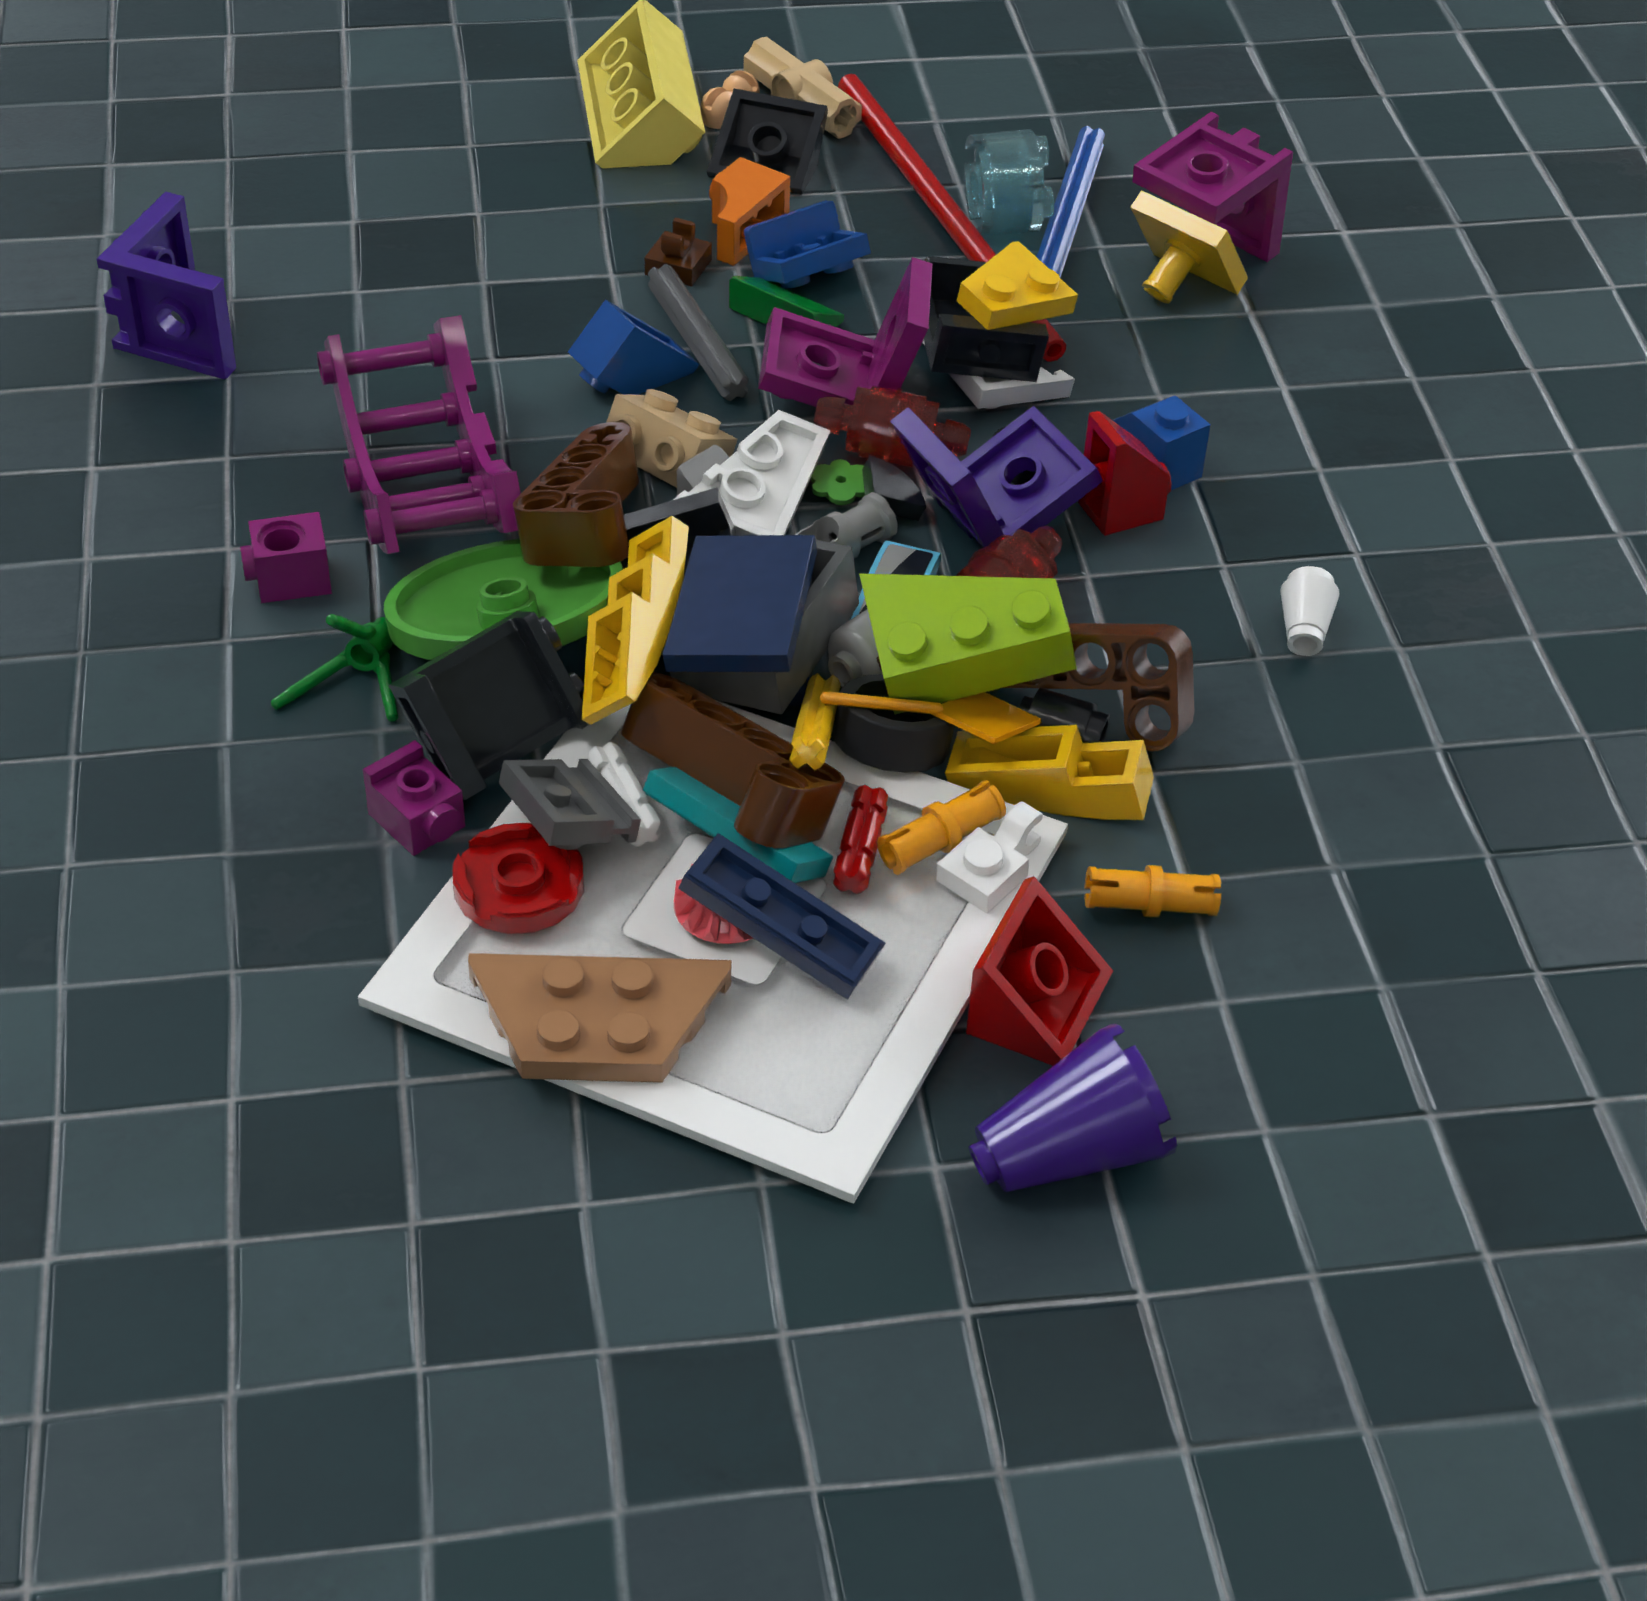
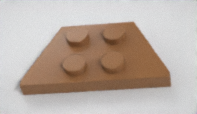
M469 953L468 968L469 979L474 987L478 986L489 1006V1017L499 1036L507 1040L509 1055L522 1079L663 1082L679 1060L680 1048L692 1041L705 1023V1011L718 992L725 994L730 988L732 960Z

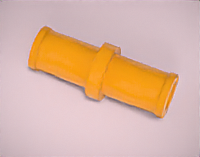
M985 780L945 804L939 801L933 802L923 808L921 817L889 834L879 837L877 840L879 854L889 870L893 869V873L899 875L905 872L907 868L938 851L949 853L962 842V838L971 834L977 827L982 828L994 820H1000L1006 815L1003 797L994 785L990 786V782Z
M1146 865L1144 871L1101 869L1089 866L1086 872L1084 889H1090V893L1084 895L1086 908L1103 907L1142 910L1144 917H1159L1161 911L1217 916L1221 904V893H1214V890L1221 888V879L1219 874L1165 873L1162 866Z

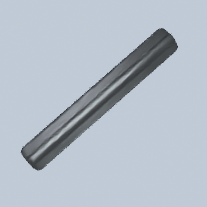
M664 264L659 269L656 267L651 268L648 272L650 277L648 287L721 396L729 401L737 396L741 398L746 396L748 393L746 385L749 378L676 271L668 264Z

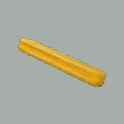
M817 673L808 681L791 741L793 749L789 760L797 769L807 763L815 771L825 763L838 705L823 704L820 701V695L825 691L839 693L841 683L834 675L824 680Z

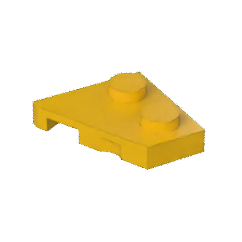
M1015 241L961 282L957 302L984 328L991 330L1072 314L1078 294L1061 280L1055 271L1049 269L1019 241Z

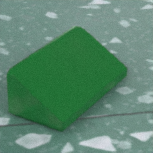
M733 276L729 280V308L767 325L773 307L834 327L839 326L844 321V314L760 277Z

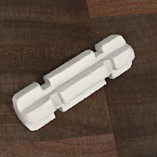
M608 742L603 747L594 746L588 754L590 762L641 819L637 840L631 844L640 847L646 842L654 843L661 834L659 830L661 820L653 806L647 804L649 799L645 791H643L630 765L626 764L627 759L622 749L612 742Z

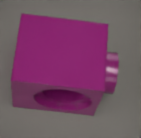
M319 512L248 521L252 545L240 546L245 581L257 580L261 603L332 594L327 550Z

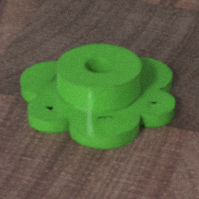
M843 459L834 460L830 465H817L810 479L813 482V494L819 497H826L837 505H847L852 503L856 497H864L865 489L862 472L864 465L856 464L850 466V463Z

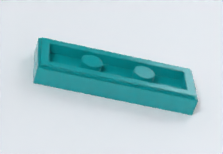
M676 767L649 771L643 787L646 795L713 838L717 833L721 834L794 883L826 876L834 856L812 842L787 848H772L755 843L739 834L734 828V822L740 808L739 805Z

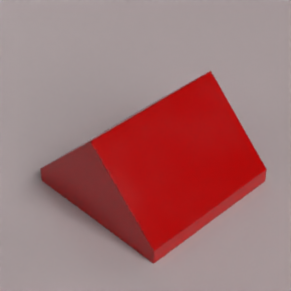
M1035 876L1024 879L973 969L966 1034L1054 1066L1073 1050L1113 970Z

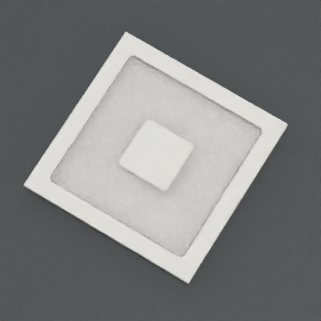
M719 702L791 743L795 728ZM630 705L583 729L571 728L565 731L543 759H562L569 768L577 767L579 759L591 761L588 754L594 746L603 747L608 742H612L622 749L627 759L626 764L631 766L642 788L650 770L671 767L630 743L621 735V729ZM830 740L825 763L841 772L845 781L823 837L812 843L834 857L825 877L795 884L886 942L880 955L848 1000L754 938L733 944L713 943L692 935L679 923L674 912L676 880L683 879L691 864H694L713 840V837L647 795L649 799L647 804L653 806L661 820L659 826L660 837L654 843L646 842L640 847L627 843L620 834L611 835L610 843L583 844L578 851L583 857L584 893L576 909L561 922L534 933L505 934L482 928L463 914L454 899L452 876L359 994L358 1002L359 1006L516 1068L509 1055L507 1040L499 1036L489 1017V1006L478 986L474 987L469 979V953L732 960L730 988L725 994L718 992L705 1011V1023L693 1040L680 1048L679 1060L663 1082L544 1080L854 1204L970 1001L973 969L1023 881L991 911L985 913L936 881L937 863L948 853L940 850L907 868L905 872L896 875L893 873V869L889 870L877 848L874 864L870 868L871 876L868 888L860 894H855L850 890L839 891L833 884L835 876L833 870L837 856L841 853L839 848L848 814L853 808L851 803L854 791L862 785H867L872 789L881 787L888 794V809L885 821L881 824V836L889 834L921 817L922 810L927 805L937 801L945 804L970 789L922 772L903 773L885 771L862 764L846 755L835 742ZM511 800L490 828L502 824L531 822L514 801ZM1005 802L1006 815L1015 805ZM1043 815V819L1032 828V831L1041 836V841L1026 856L1029 858L1028 876L1025 879L1035 876L1040 881L1067 834V823ZM1005 816L1000 820H994L981 829L994 836Z

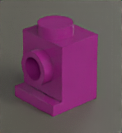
M416 740L363 769L368 814L413 856L437 842L448 839L456 831L465 827L462 790L424 757L423 746Z

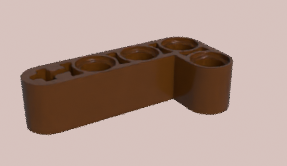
M607 422L585 429L515 499L513 509L522 556L526 563L536 566L602 567L618 563L628 557L629 543L622 501L640 481L632 431L628 424Z
M1068 623L1077 669L1003 687L1123 690L1126 734L1131 741L1144 740L1146 750L1148 751L1163 750L1189 729L1194 718L1193 651L1191 642L1185 632L1176 626L1168 624ZM1089 643L1098 644L1107 653L1109 662L1106 670L1096 667L1090 661L1087 653ZM1148 643L1157 644L1165 650L1169 659L1168 670L1157 669L1149 662L1146 653ZM1149 705H1157L1166 710L1171 720L1170 730H1162L1153 725L1148 714Z
M653 672L637 700L630 704L621 729V735L630 743L669 766L680 769L739 805L740 808L734 822V828L745 838L766 847L787 848L820 840L824 835L845 781L841 772L827 763H824L821 768L815 771L807 763L797 769L789 760L793 749L790 742L686 683L661 673Z

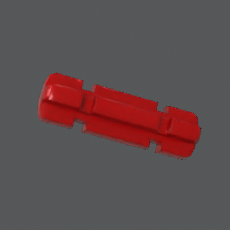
M862 785L854 791L851 803L853 808L848 814L839 848L841 853L837 856L833 870L835 874L833 884L841 892L850 890L855 894H860L868 888L871 876L870 868L874 864L878 848L877 840L881 837L882 833L881 824L885 821L888 809V794L881 787L872 789L867 785Z

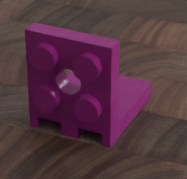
M1209 112L1134 164L1133 183L1186 209L1189 213L1228 230L1235 246L1266 262L1280 253L1293 151L1284 148L1273 156L1259 149L1260 135L1244 127L1235 134L1230 135L1218 129L1219 115Z
M914 257L911 258L875 340L773 307L766 326L758 389L771 392L782 399H792L824 409L832 415L845 416L882 428L929 328L933 264Z

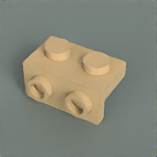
M647 389L645 395L616 394L607 422L628 424L632 431L637 467L677 488L678 467L711 446L718 445L729 457L732 456L738 439L719 429L721 422L716 418L697 411L687 413L676 407L678 400L675 397L654 389Z

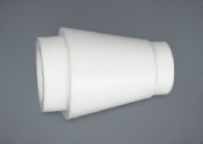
M1304 566L1293 570L1289 574L1287 580L1281 586L1280 593L1289 650L1297 655L1312 656L1319 653L1323 648V641L1325 640L1340 593L1333 576L1328 571L1319 567Z

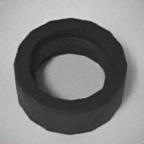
M883 674L863 675L848 681L840 691V693L889 697ZM838 705L833 733L834 742L846 755L858 762L885 771L909 773L927 771L943 763L949 754L954 725L931 714L904 712L895 715L892 710Z

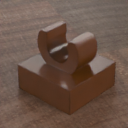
M674 218L673 233L664 231L645 256V275L648 276V272L653 267L659 269L664 264H668L673 267L684 285L692 287L712 260V242L695 238L694 222Z

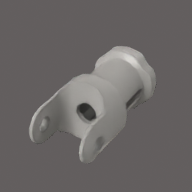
M871 492L858 502V506L844 513L834 511L816 520L812 525L800 530L795 535H815V540L851 546L853 559H855L863 547L875 541L884 543L885 540H890L897 534L898 524L896 515L890 508L887 500L880 494Z

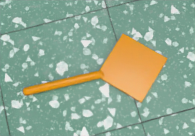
M827 691L820 695V701L823 704L931 714L992 744L1038 726L1041 722V718L986 692L950 700L942 704L939 702Z

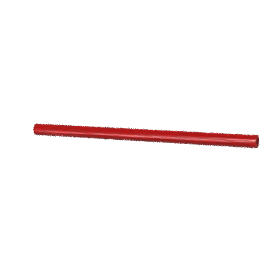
M855 74L843 76L838 83V88L862 105L861 121L966 258L971 261L988 262L993 258L996 253L859 77ZM1047 319L1030 322L1046 324L1049 338L1043 358L1049 362L1061 358L1066 351V343Z

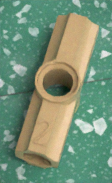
M767 36L753 41L752 47L744 55V71L751 73L759 82L771 90L772 96L826 105L828 114L825 130L837 139L852 134L853 128L861 120L862 105L833 84L831 73L822 61L814 59L803 63Z

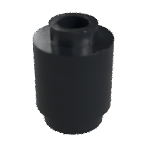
M1041 687L1036 692L1034 698L1024 696L1019 708L1041 718L1040 725L1035 727L1077 725L1083 743L1105 741L1110 714L1097 711V704Z

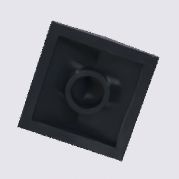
M734 88L707 169L708 177L714 178L719 172H722L735 160L742 157L789 175L790 193L802 195L818 166L828 114L827 106Z

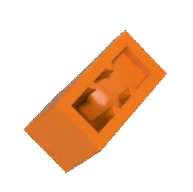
M739 157L712 179L709 197L712 200V223L717 224V260L735 266L749 254L744 236V229L746 227L790 212L789 175Z

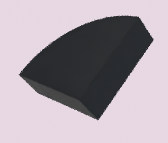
M870 455L862 469L865 495L871 492L878 493L887 500L896 516L919 521L926 509V502L917 485L894 465Z

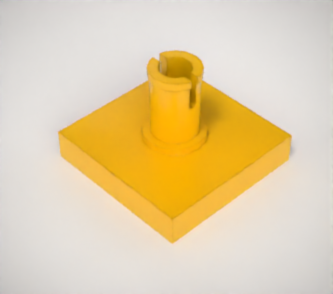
M1141 190L1130 208L1153 254L1161 258L1148 279L1143 282V289L1153 298L1169 304L1173 299V295L1190 272L1238 295L1248 276L1228 230Z

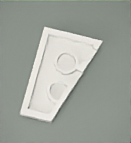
M778 410L741 441L737 451L721 465L714 464L703 474L702 481L689 492L684 490L673 500L717 487L735 527L736 536L786 535L826 446L831 430Z

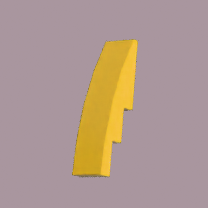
M674 516L668 517L629 540L628 567L609 577L607 606L588 616L582 720L590 725L635 702L658 664L667 641L685 572L689 526Z

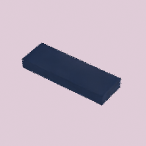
M717 833L686 872L678 888L847 1000L886 944L883 940L719 833Z

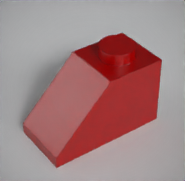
M1101 411L1089 413L1084 456L1097 467L1103 482L1079 499V505L1104 536L1163 520L1167 495L1172 487L1171 476L1165 464L1159 462L1142 441Z

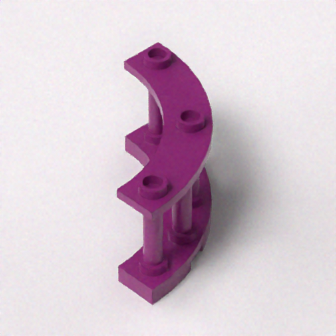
M461 315L439 318L433 324L435 333L427 334V340L343 353L340 335L338 334L326 338L324 341L326 351L317 352L322 384H333L350 457L343 459L349 493H360L365 509L364 519L370 545L379 544L383 552L387 554L399 552L396 535L484 519L486 525L493 524L500 533L518 531L513 509V502L521 494L517 471L511 470L503 459L491 460L489 455L497 454L496 443L485 412L473 413L468 392L477 391V383ZM430 362L433 368L442 366L448 393H441L440 400L361 413L356 412L348 378L349 375ZM439 422H445L447 427L456 425L460 440H455L454 447L371 461L363 435ZM459 469L461 474L470 473L471 475L468 477V483L389 496L379 484V482Z

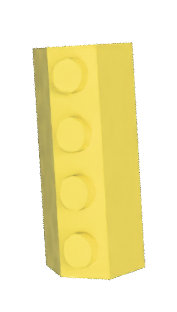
M638 0L577 60L595 163L602 169L671 165L683 153L691 152L699 144L702 135L706 133L682 30L648 1Z

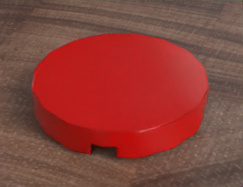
M532 823L502 824L482 831L468 841L469 848L462 853L461 857L458 853L453 862L454 899L463 914L482 928L505 934L534 933L558 924L576 909L584 893L583 857L578 849L566 850L550 846Z

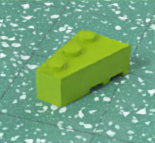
M859 573L889 698L943 703L1077 669L1071 632L1056 579ZM894 711L895 715L904 713L903 711Z

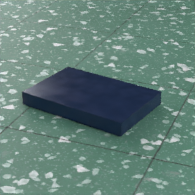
M815 535L696 536L663 651L666 672H790L817 555Z

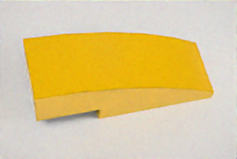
M1077 725L1033 727L996 744L985 741L967 731H958L945 771L948 782L970 790L976 787L978 783L987 780L990 782V786L994 785L999 790L1005 802L1013 805L1023 801L1042 812L1102 820H1144L1154 779L1144 740L1083 743Z

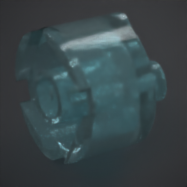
M1024 129L970 134L967 137L965 149H974V162L964 163L965 195L970 220L980 219L981 225L976 229L983 237L1038 232L1041 229L1044 218L1053 217L1054 214L1052 188L1050 186L1044 187L1043 166H1048L1049 145L1046 135L1035 136L1033 130Z

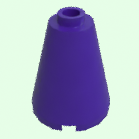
M1112 1023L1098 1030L975 1127L978 1142L968 1146L973 1163L986 1185L997 1181L1004 1192H1010L1163 1159L1176 1152L1178 1146L1176 1136L1163 1142L1159 1125L1171 1120L1158 1085L1143 1056L1135 1045L1122 1051L1114 1040L1125 1032L1120 1025Z

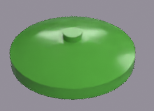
M519 539L493 542L454 552L414 570L390 590L384 602V614L389 636L393 643L406 653L419 658L433 660L514 612L526 611L534 612L538 618L545 617L556 630L562 646L587 635L588 616L607 606L609 577L623 570L622 564L618 562L602 567L530 565L523 559Z

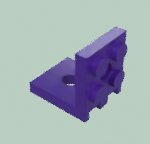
M165 191L97 258L98 268L109 271L112 287L103 295L106 313L117 316L120 331L112 339L113 349L226 380L237 367L224 279L195 270L184 196ZM175 311L183 319L185 324L177 321L172 316L171 312Z
M1034 405L962 461L945 446L909 407L890 421L934 501L940 507L944 505L952 514L961 530L970 539L974 537L980 543L994 565L1103 482L1097 467ZM1026 470L1036 471L1033 478L1021 485L1011 484L1014 477Z

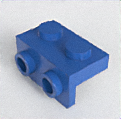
M825 200L744 229L753 276L760 277L766 281L778 282L780 287L785 289L808 284L811 281L810 275L822 270L824 273H837L848 270L854 266V259L871 254L867 233L840 230L836 206L833 201Z

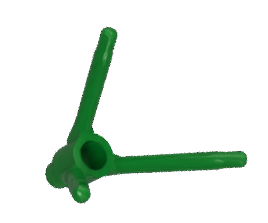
M329 614L326 617V623L329 626L353 636L347 643L345 650L271 700V706L274 709H281L342 668L352 665L361 671L373 670L377 673L386 718L390 722L396 721L399 717L396 698L389 687V684L392 683L390 673V655L388 652L392 647L393 641L389 636L385 617H379L374 622L361 625L342 616Z

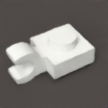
M1022 801L1008 812L994 836L977 827L937 863L936 881L985 913H988L1028 876L1029 858L1026 856L1041 841V836L1032 831V828L1043 819V814Z

